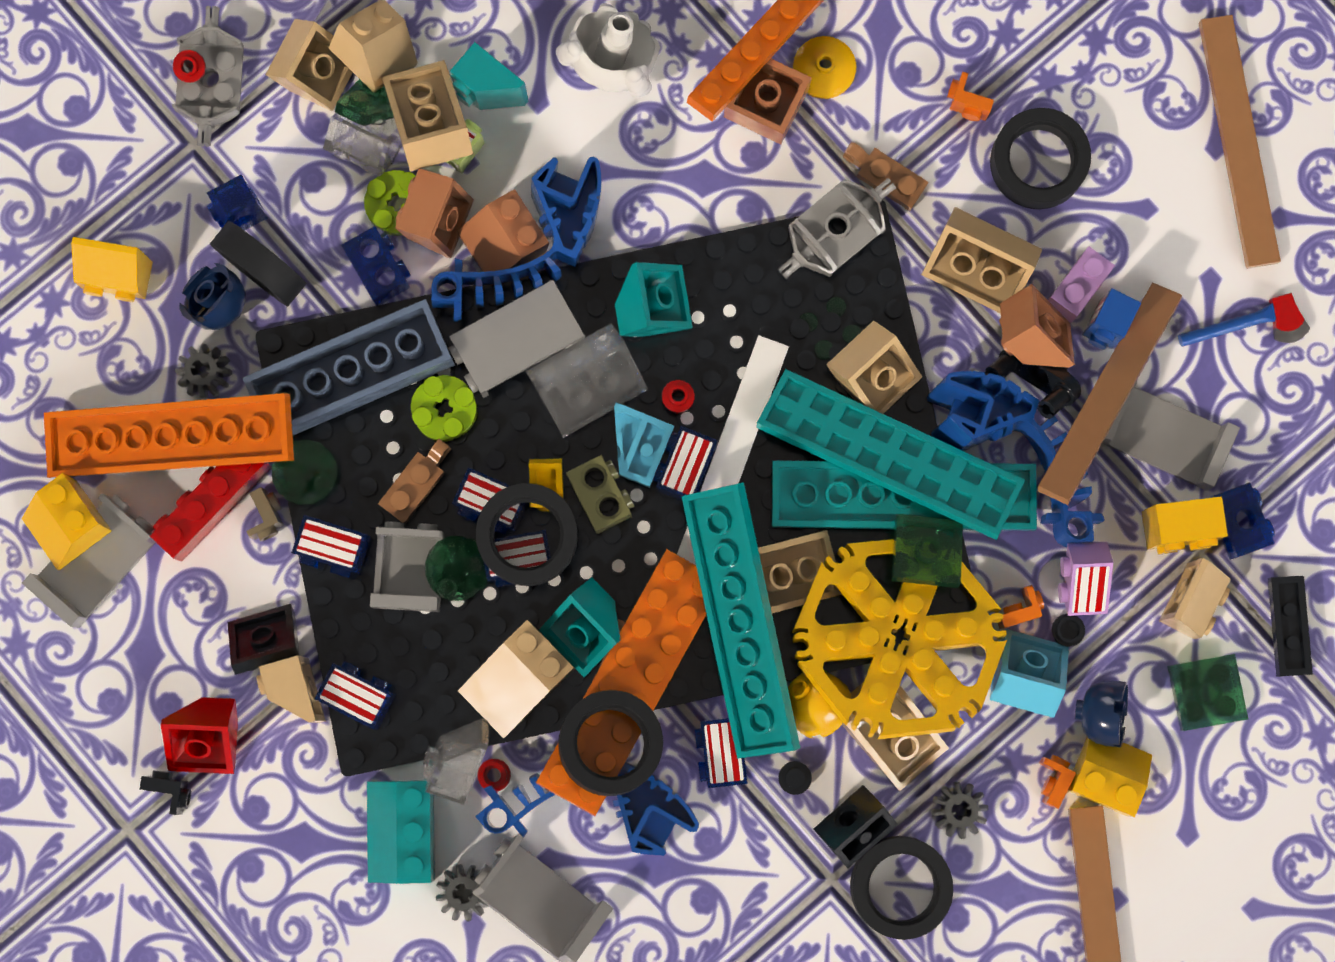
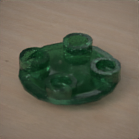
M311 440L294 441V461L273 462L271 468L272 481L278 493L286 500L299 505L314 504L324 499L333 489L337 479V465L331 452L321 443Z
M448 536L437 541L429 550L425 561V576L430 588L439 597L449 601H464L474 596L486 586V564L479 553L476 540L467 539L462 536Z

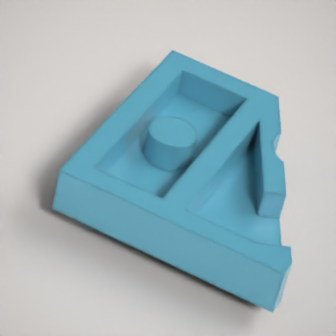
M616 402L614 412L619 476L650 488L675 426Z

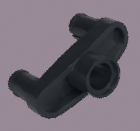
M1004 349L1000 352L999 358L985 369L986 372H984L985 375L991 373L1005 378L1009 374L1015 373L1048 394L1038 403L1037 408L1040 415L1047 419L1053 418L1064 406L1072 405L1081 396L1080 384L1067 371V367L1022 364L1014 355H1008Z

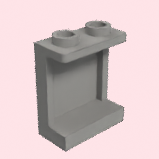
M385 522L384 527H376L377 551L374 592L370 596V607L374 609L440 612L445 533L437 530L438 525L418 524L417 529H405V523Z

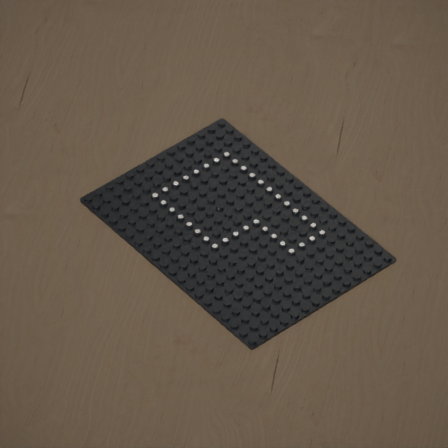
M883 200L880 204L884 215L885 232L880 233L833 272L830 277L804 266L798 268L787 279L783 277V273L779 272L778 267L787 262L792 257V253H794L788 227L798 217L580 262L575 267L571 265L559 267L562 276L555 284L581 328L586 342L576 348L570 345L487 391L489 396L485 398L482 397L479 390L473 393L477 404V416L472 428L464 435L462 434L458 438L444 442L452 448L438 466L445 474L404 525L405 529H417L418 524L438 525L437 530L445 533L440 612L374 609L370 607V596L374 592L377 551L376 527H384L385 522H401L378 503L417 452L427 457L430 449L436 442V440L428 438L420 431L413 421L411 412L412 397L416 389L427 378L293 435L294 461H282L280 465L296 547H298L306 520L350 532L366 539L356 570L298 552L324 688L336 668L390 695L375 725L369 724L327 702L340 770L344 776L363 774L561 730L568 713L585 696L599 670L602 660L586 677H583L575 669L505 738L481 716L458 690L526 620L530 621L539 631L569 595L591 577L615 600L617 619L627 621L666 549L675 554L678 553L688 526L682 497L675 494V489L661 484L681 433L685 431L713 443L712 451L695 493L701 491L758 335L789 346L774 389L785 369L854 400L838 383L826 364L871 322H877L896 335L922 375V378L896 401L884 415L931 436V432L937 427L933 404L927 399L930 393L889 215L886 203ZM834 218L829 221L828 228L833 234L839 235L846 231L847 225L843 219ZM639 262L682 265L693 328L645 337L620 336L615 303L632 264ZM546 270L538 271L543 285L551 281ZM528 276L520 278L524 296L533 291ZM511 281L501 283L504 304L496 306L494 284L492 286L490 284L482 285L484 308H476V285L462 287V320L454 322V308H432L431 294L260 330L256 333L255 338L261 369L424 299L427 300L445 343L449 348L454 345L449 336L515 301ZM456 289L439 293L443 296H451ZM452 354L451 357L455 366L432 375L435 377L441 375L453 376L462 380L469 387L464 378L465 375L469 374V371L464 362L457 365ZM674 380H683L689 383L694 390L693 405L682 413L668 410L662 401L664 387ZM680 390L674 391L672 394V398L675 401H682L685 397L684 393ZM448 400L437 403L435 407L439 410L438 416L444 417L445 413H452L453 408L449 406ZM615 403H620L674 425V430L650 488L622 476L614 480L620 491L627 490L634 504V507L629 509L632 517L596 534L566 472L602 455L605 462L612 461L619 475ZM758 429L739 483L744 482L758 548L827 530L836 563H842V559L837 552L840 547L845 548L848 543L921 537L918 543V550H920L922 544L928 538L931 540L928 548L932 554H938L943 545L947 546V552L943 559L947 561L950 551L953 550L971 572L962 530L772 528V462L826 460ZM529 459H562L563 499L572 510L578 530L577 547L570 564L556 578L535 586H520L509 583L501 578L493 579L490 576L489 567L483 561L477 547L476 526L480 514L462 507L458 503L459 496L469 474L472 472L504 487H509L516 484L530 483ZM591 471L585 478L586 484L591 487L600 486L604 480L603 474L599 471ZM606 500L600 506V512L605 516H613L619 510V505L614 500ZM523 503L518 517L514 515L510 525L502 521L497 522L494 539L495 542L542 534L546 557L549 560L559 545L560 526L551 511H540L537 508L529 507V503ZM903 553L869 556L865 561L866 567L895 602L910 565L908 556ZM358 554L355 556L353 565L357 562ZM944 574L940 579L926 616L970 612L976 608V601L955 575ZM843 594L820 600L815 612L816 621L824 626L864 622ZM803 605L772 614L786 681H791L803 673L797 665L798 661L810 660L809 658L806 660L795 659L796 652L806 650L807 646L803 642L795 643L792 640L793 636L798 633L792 632ZM707 614L654 710L724 695ZM895 616L893 623H896L897 616ZM905 622L897 633L891 632V634L896 636L894 651H896L897 646L903 640L908 641L904 637L905 631H903L906 625ZM914 624L912 631H915L916 624ZM873 657L824 662L823 669L827 672H833L871 663Z

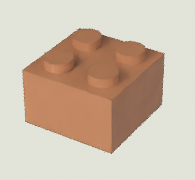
M771 58L726 106L724 118L781 145L809 90L811 77Z

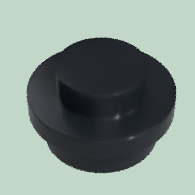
M1060 615L1052 624V636L1062 646H1075L1084 638V623L1078 616Z
M792 761L786 763L781 768L778 781L785 792L798 795L804 793L809 788L812 775L805 764Z

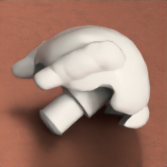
M602 3L597 12L588 13L578 18L568 41L556 48V55L562 65L572 66L579 77L585 82L607 92L629 91L632 96L640 98L649 94L652 90L649 75L659 55L660 44L653 36H650V24L644 20H639L637 13L633 11L618 12L612 5Z

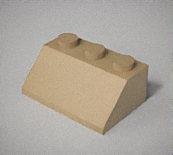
M954 207L921 275L1001 313L1000 303L1026 286L1037 265L1042 249Z

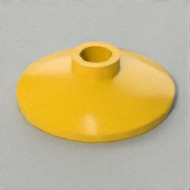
M819 36L806 41L798 49L794 57L793 69L811 77L808 95L819 99H830L843 94L851 86L856 74V60L851 49L841 40L830 36ZM826 59L831 62V66L829 68H822L819 62Z

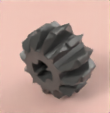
M201 344L199 353L194 347H189L188 352L191 356L188 359L185 356H179V360L185 366L175 369L176 374L183 376L178 381V385L182 388L188 387L186 393L191 397L198 393L200 399L206 400L209 391L213 396L218 397L220 393L217 386L229 387V383L223 379V377L232 375V370L225 367L230 362L227 356L220 357L221 350L218 347H214L210 351L207 344ZM202 366L210 369L206 370L209 374L205 378L198 375V373H202L199 370Z
M953 782V794L947 786H942L941 791L946 798L942 799L941 797L934 796L932 799L935 803L941 804V809H932L931 815H942L943 817L935 823V826L942 828L948 824L945 834L949 837H952L957 828L959 838L965 839L966 827L972 834L976 835L979 831L974 822L986 824L987 820L984 817L978 816V812L987 811L988 805H977V802L984 797V794L978 792L971 797L974 788L972 784L968 783L962 792L960 782ZM963 801L966 804L963 808L967 809V813L965 816L959 815L956 819L953 816L956 812L952 811V807L954 804L960 805Z
M458 864L456 865L457 877L448 869L444 872V875L450 883L445 881L437 882L436 886L446 890V893L436 895V901L447 899L448 904L443 906L441 911L446 913L451 908H454L455 910L452 915V920L454 921L459 919L461 911H464L465 920L467 922L471 921L473 916L471 908L479 916L484 914V909L478 902L485 903L474 894L468 896L470 901H464L462 896L457 897L456 891L461 888L459 884H464L466 889H472V891L478 883L474 881L475 877H473L476 871L475 865H471L467 875H465L463 865Z

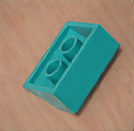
M434 780L367 782L369 883L410 884L432 883L435 881Z

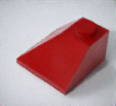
M201 697L161 720L168 771L234 774L238 733L235 699Z

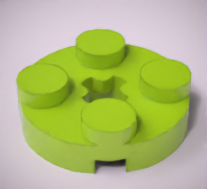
M402 170L387 171L371 180L367 185L364 197L366 214L371 223L386 234L403 236L395 229L398 211H395L393 206H388V202L392 201V197L396 195L401 199H407L409 183L412 178L416 177L413 173Z
M448 375L432 376L427 378L416 389L412 397V418L425 436L436 441L440 439L443 442H447L460 437L462 434L464 435L472 428L477 416V404L473 392L462 380ZM448 400L449 406L453 408L452 413H445L444 417L438 416L439 410L435 408L436 404Z

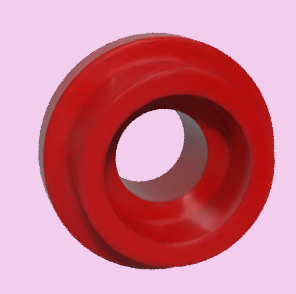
M181 51L173 60V71L177 78L183 82H196L205 73L206 64L204 58L196 51ZM187 60L193 63V70L189 73L183 67Z
M674 380L664 387L662 401L668 410L682 413L693 405L695 395L689 383L683 380ZM674 391H682L685 395L682 401H675L672 398Z
M500 759L486 760L479 767L478 781L483 788L492 785L497 792L501 791L510 782V768ZM491 769H498L500 771L501 777L496 782L491 781L488 777Z

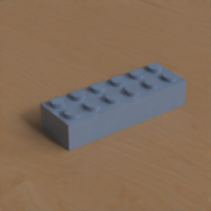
M424 299L243 377V381L250 396L290 394L292 435H295L453 367L455 363L427 300Z

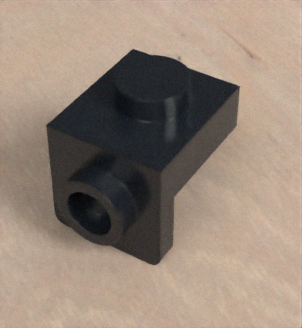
M153 770L152 776H141L139 790L172 794L169 814L181 815L184 809H188L191 800V789H187L188 781L172 779V772Z

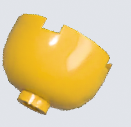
M824 671L842 695L851 699V693L847 685L839 678ZM801 673L793 679L788 686L797 730L808 738H813L812 736L819 734L822 737H826L836 731L843 722L806 675Z

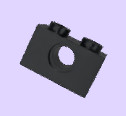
M862 785L813 829L848 869L898 824L875 796Z

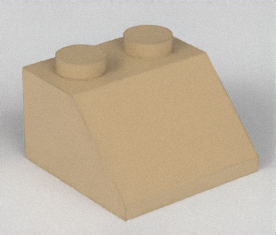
M378 0L340 22L329 45V49L372 92L384 86L382 77L413 69L418 63L405 19L385 0Z
M294 19L265 75L290 92L333 111L353 72L329 49L333 34L314 21Z
M875 321L871 322L826 364L838 383L856 402L882 414L922 378V375L896 335Z
M1204 558L1187 563L1159 622L1193 639L1202 638L1203 635L1207 636L1216 622L1213 614L1217 606H1222L1229 596L1230 589L1227 586L1230 578Z
M297 655L259 666L261 675H257L256 679L261 695L266 694L269 701L309 723L326 721L309 658Z

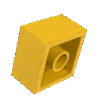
M1222 496L1155 504L1141 511L1147 550L1157 549L1158 555L1178 552V550L1185 549V545L1190 546V551L1208 549L1211 546H1217L1219 539L1228 536Z

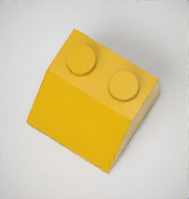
M77 237L72 238L74 283L83 289V293L102 297L103 292L115 294L116 299L126 302H134L135 298L146 299L153 262L139 248Z
M61 473L35 493L22 517V520L57 570H61L112 531L77 480L64 473Z
M1086 737L1073 769L1076 775L1068 791L1125 816L1135 817L1148 786L1152 754L1126 743H1123L1121 748L1097 744Z

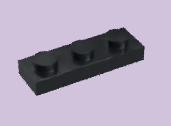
M1304 576L1267 578L1276 677L1313 675Z

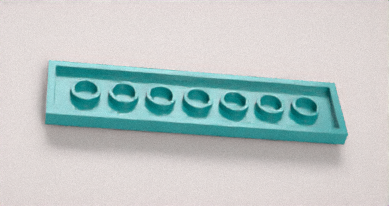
M772 462V528L974 530L831 462ZM990 463L1025 479V483L1002 530H1037L1036 464Z
M744 482L681 496L737 759L800 749Z

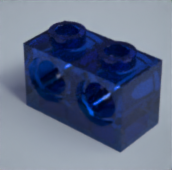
M376 226L341 245L376 306L383 304L410 288L406 279L411 274L402 259L397 262L394 260L390 251L396 248L386 232L380 234ZM377 245L379 246V251L374 257L367 258L363 256V251L367 246ZM385 272L395 274L394 281L389 285L379 284V278Z

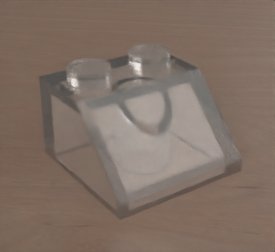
M357 91L331 117L323 149L334 154L339 159L347 160L363 168L368 173L381 176L393 164L402 147L391 106L363 92Z
M482 718L444 734L438 738L435 747L429 746L423 761L425 768L422 778L426 779L427 793L463 805L465 804L488 747V720Z

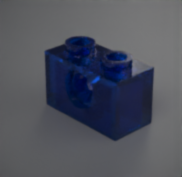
M242 174L207 192L211 203L207 204V208L221 229L228 221H231L245 231L268 219L254 190Z
M1250 482L1209 497L1222 496L1228 536L1221 540L1229 560L1275 544L1272 538L1275 536L1273 525L1268 518H1264L1260 508L1263 505L1261 495L1256 488H1252ZM1239 512L1245 513L1249 518V525L1246 529L1240 527L1237 523L1236 518Z

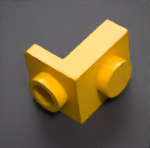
M529 459L530 484L547 487L563 498L562 459ZM529 503V507L531 508H537L540 511H549L542 505Z

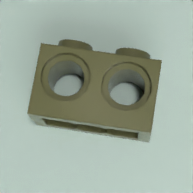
M602 455L566 472L596 534L632 517L629 509L634 507V504L627 490L620 491L614 481L619 478V475L611 460L605 462ZM591 471H599L604 476L603 483L598 487H591L585 482L586 475ZM606 500H614L618 503L619 510L613 516H605L600 512L601 504Z

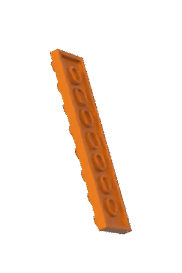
M288 393L44 412L47 478H56L61 473L72 477L294 461L290 394Z
M666 549L620 631V641L609 651L583 699L600 691H623L638 697L654 711L706 616L695 564ZM614 710L597 712L587 718L579 729L577 736L579 755L583 763L593 772L606 777H616L638 740L641 730L631 717L622 712ZM557 744L536 784L595 817L606 796L586 791L569 777L562 765Z

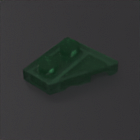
M360 79L337 101L335 113L362 126L376 123L378 120L394 118L385 86L372 92Z

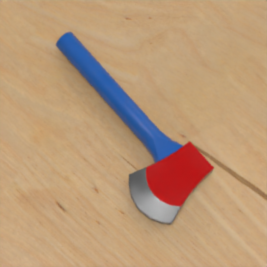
M1292 293L1270 299V304L1259 311L1179 334L1178 341L1180 346L1184 347L1258 324L1273 322L1274 340L1282 343H1294L1302 339L1309 332L1310 327L1300 313Z

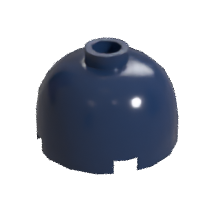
M214 263L217 267L212 269L205 266L190 278L182 292L186 296L184 305L181 303L179 305L182 316L205 330H221L231 325L240 317L245 305L246 292L241 280L235 273L220 263Z
M1101 681L1095 683L1087 689L1083 700H1077L1075 719L1081 720L1083 732L1095 743L1111 747H1122L1126 728L1123 725L1128 710L1127 682Z

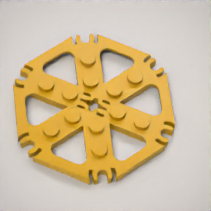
M921 537L848 543L845 548L840 547L837 554L841 557L842 563H835L830 556L826 557L824 564L821 562L792 632H798L793 636V642H803L807 646L806 650L796 652L795 659H810L798 661V667L845 726H847L851 714L855 715L851 723V729L854 731L860 721L868 722L870 725L868 737H872L877 732L879 726H881V732L877 739L955 731L956 727L960 728L964 721L960 718L959 711H965L973 718L982 709L1007 640L999 641L1007 635L1006 630L996 631L992 627V623L1001 622L1004 618L1003 614L998 613L1001 610L999 605L953 550L950 551L947 561L943 559L947 552V546L943 545L938 554H932L928 548L931 542L928 538L924 541L920 550H918V543ZM903 553L908 556L910 565L895 602L866 567L865 561L869 556ZM944 574L955 575L976 601V608L970 612L926 616L940 579ZM829 585H835L864 622L827 626L819 624L815 619V612L825 588ZM895 616H897L896 623H893ZM905 622L906 625L903 631H905L904 637L908 641L903 640L897 646L896 651H894L896 636L891 634V632L897 633ZM914 624H916L915 631H912ZM981 646L986 652V658L976 684L970 687L964 686L935 651ZM873 657L859 694L853 699L843 696L823 669L824 662ZM904 672L907 673L936 709L934 716L908 720H898L893 717L891 706Z

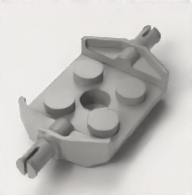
M206 6L205 25L177 38L179 52L193 50L204 58L206 70L203 77L209 72H215L219 75L217 84L212 87L203 85V77L193 83L183 82L177 78L176 103L172 104V107L177 113L197 124V145L203 147L204 144L206 147L211 146V128L215 129V125L228 122L240 114L244 45L241 40L221 30L218 26L220 8L217 6H212V8L211 6ZM190 60L185 61L184 70L188 73L193 70V63Z
M886 178L874 190L873 188L869 190L855 182L843 180L789 224L788 228L794 253H792V257L787 262L778 267L779 272L783 273V277L787 279L798 268L803 266L830 277L833 272L880 233H884L886 228L880 203L884 197L896 189L893 183L889 185L891 180ZM834 218L843 219L847 225L846 231L839 235L833 234L828 228L829 221Z

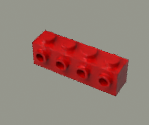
M269 463L216 466L215 468L213 466L209 467L200 476L199 481L201 483L193 491L188 490L180 496L176 502L178 507L170 515L165 514L153 525L155 531L150 537L173 559L182 562L267 474L272 466Z

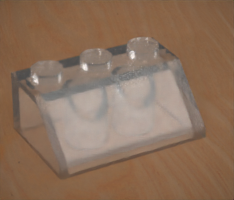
M612 323L526 371L563 438L613 410L616 402L624 404L648 390L624 340Z

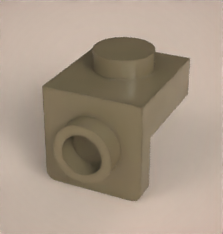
M260 487L250 492V495L263 523L246 532L254 540L259 538L260 541H265L277 535V529L284 526L277 512L282 508L274 492L268 494L267 490Z

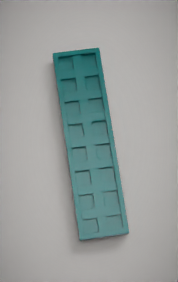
M785 369L756 425V428L995 540L998 539L1025 483V479L787 369Z

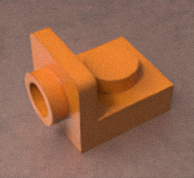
M1032 585L1021 588L1026 608H1023L1021 602L1002 608L1004 618L1001 622H998L999 629L1001 630L1042 617L1041 610L1044 609V602L1039 590L1034 591Z
M1052 754L1050 759L1042 757L1039 764L1056 772L1054 777L1049 776L1042 787L1041 794L1045 795L1042 802L1052 808L1059 809L1076 772L1068 769L1071 763Z

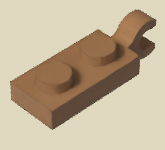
M851 141L844 152V159L861 168L856 177L874 189L885 181L886 178H889L891 180L889 185L893 183L896 189L890 192L887 197L908 211L912 209L929 183L876 148L868 155L862 147Z
M438 439L430 449L427 457L417 452L378 504L402 523L406 524L445 474L438 466L452 448Z

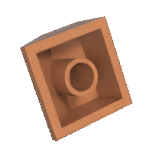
M419 168L416 177L412 178L409 183L408 197L404 207L400 208L397 213L395 229L407 239L440 255L451 258L460 237L457 230L465 224L474 199L453 178Z
M515 189L487 204L457 230L458 235L482 272L510 269L526 264L544 255L549 246V241Z
M1032 284L1000 303L1001 344L1008 355H1014L1022 364L1067 368L1075 365L1069 321Z

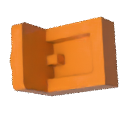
M962 71L959 80H952L947 98L952 99L950 110L962 113V117L971 121H980V119L986 121L994 100L964 91L969 73Z

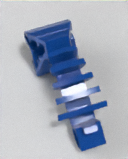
M556 157L547 162L532 177L531 198L540 216L538 221L540 226L544 228L543 233L546 238H550L553 246L549 251L526 264L510 269L487 272H463V261L455 258V272H441L433 279L432 308H454V322L462 320L463 285H476V308H484L482 285L494 284L496 306L504 304L501 283L511 281L516 300L523 296V286L520 278L528 276L532 288L535 290L543 285L542 278L538 273L543 268L554 282L561 278V270L553 262L555 259L575 267L583 253V248L585 249L591 239L597 220L601 193L599 160L596 157H589L579 181L557 172L558 159ZM449 283L455 286L456 291L451 296H443L438 292L440 286Z
M977 371L949 373L927 396L929 402L950 410L948 417L931 432V436L962 451H966L987 440H999L1010 435L1012 431L1021 432L1036 452L1046 473L1056 455L1055 449L1062 445L1067 436V432L1050 441L1044 431L1058 421L1057 418L1054 416L1039 425L1034 420V416L1040 400L1027 391L1022 393L1021 387L1010 380L1006 381L1005 377L991 373L985 375L984 372ZM1092 486L1077 489L1069 505L1050 497L1052 513L1043 515L1040 524H1053L1054 538L1060 545L1067 547L1069 543L1093 542V524H1100L1105 521L1102 513L1068 511V508L1081 503L1092 494ZM1068 523L1075 525L1078 531L1077 536L1069 531Z
M625 762L618 776L630 772L635 766ZM538 773L530 776L529 780L540 795V798L531 802L523 785L519 784L514 787L512 792L525 806L516 815L504 798L491 785L483 789L493 802L475 817L491 833H502L514 826L519 834L525 837L529 830L520 819L555 794L552 792L547 793L546 789L536 784L540 776ZM651 775L648 780L635 790L617 795L618 799L612 801L614 807L620 806L621 810L615 812L617 818L623 817L631 850L634 853L664 856L666 854L664 844L675 824L689 832H696L699 828V822L686 801L678 793H673V788L661 779L656 780L655 775ZM495 808L502 809L507 815V821L503 827H495L489 820L490 812Z

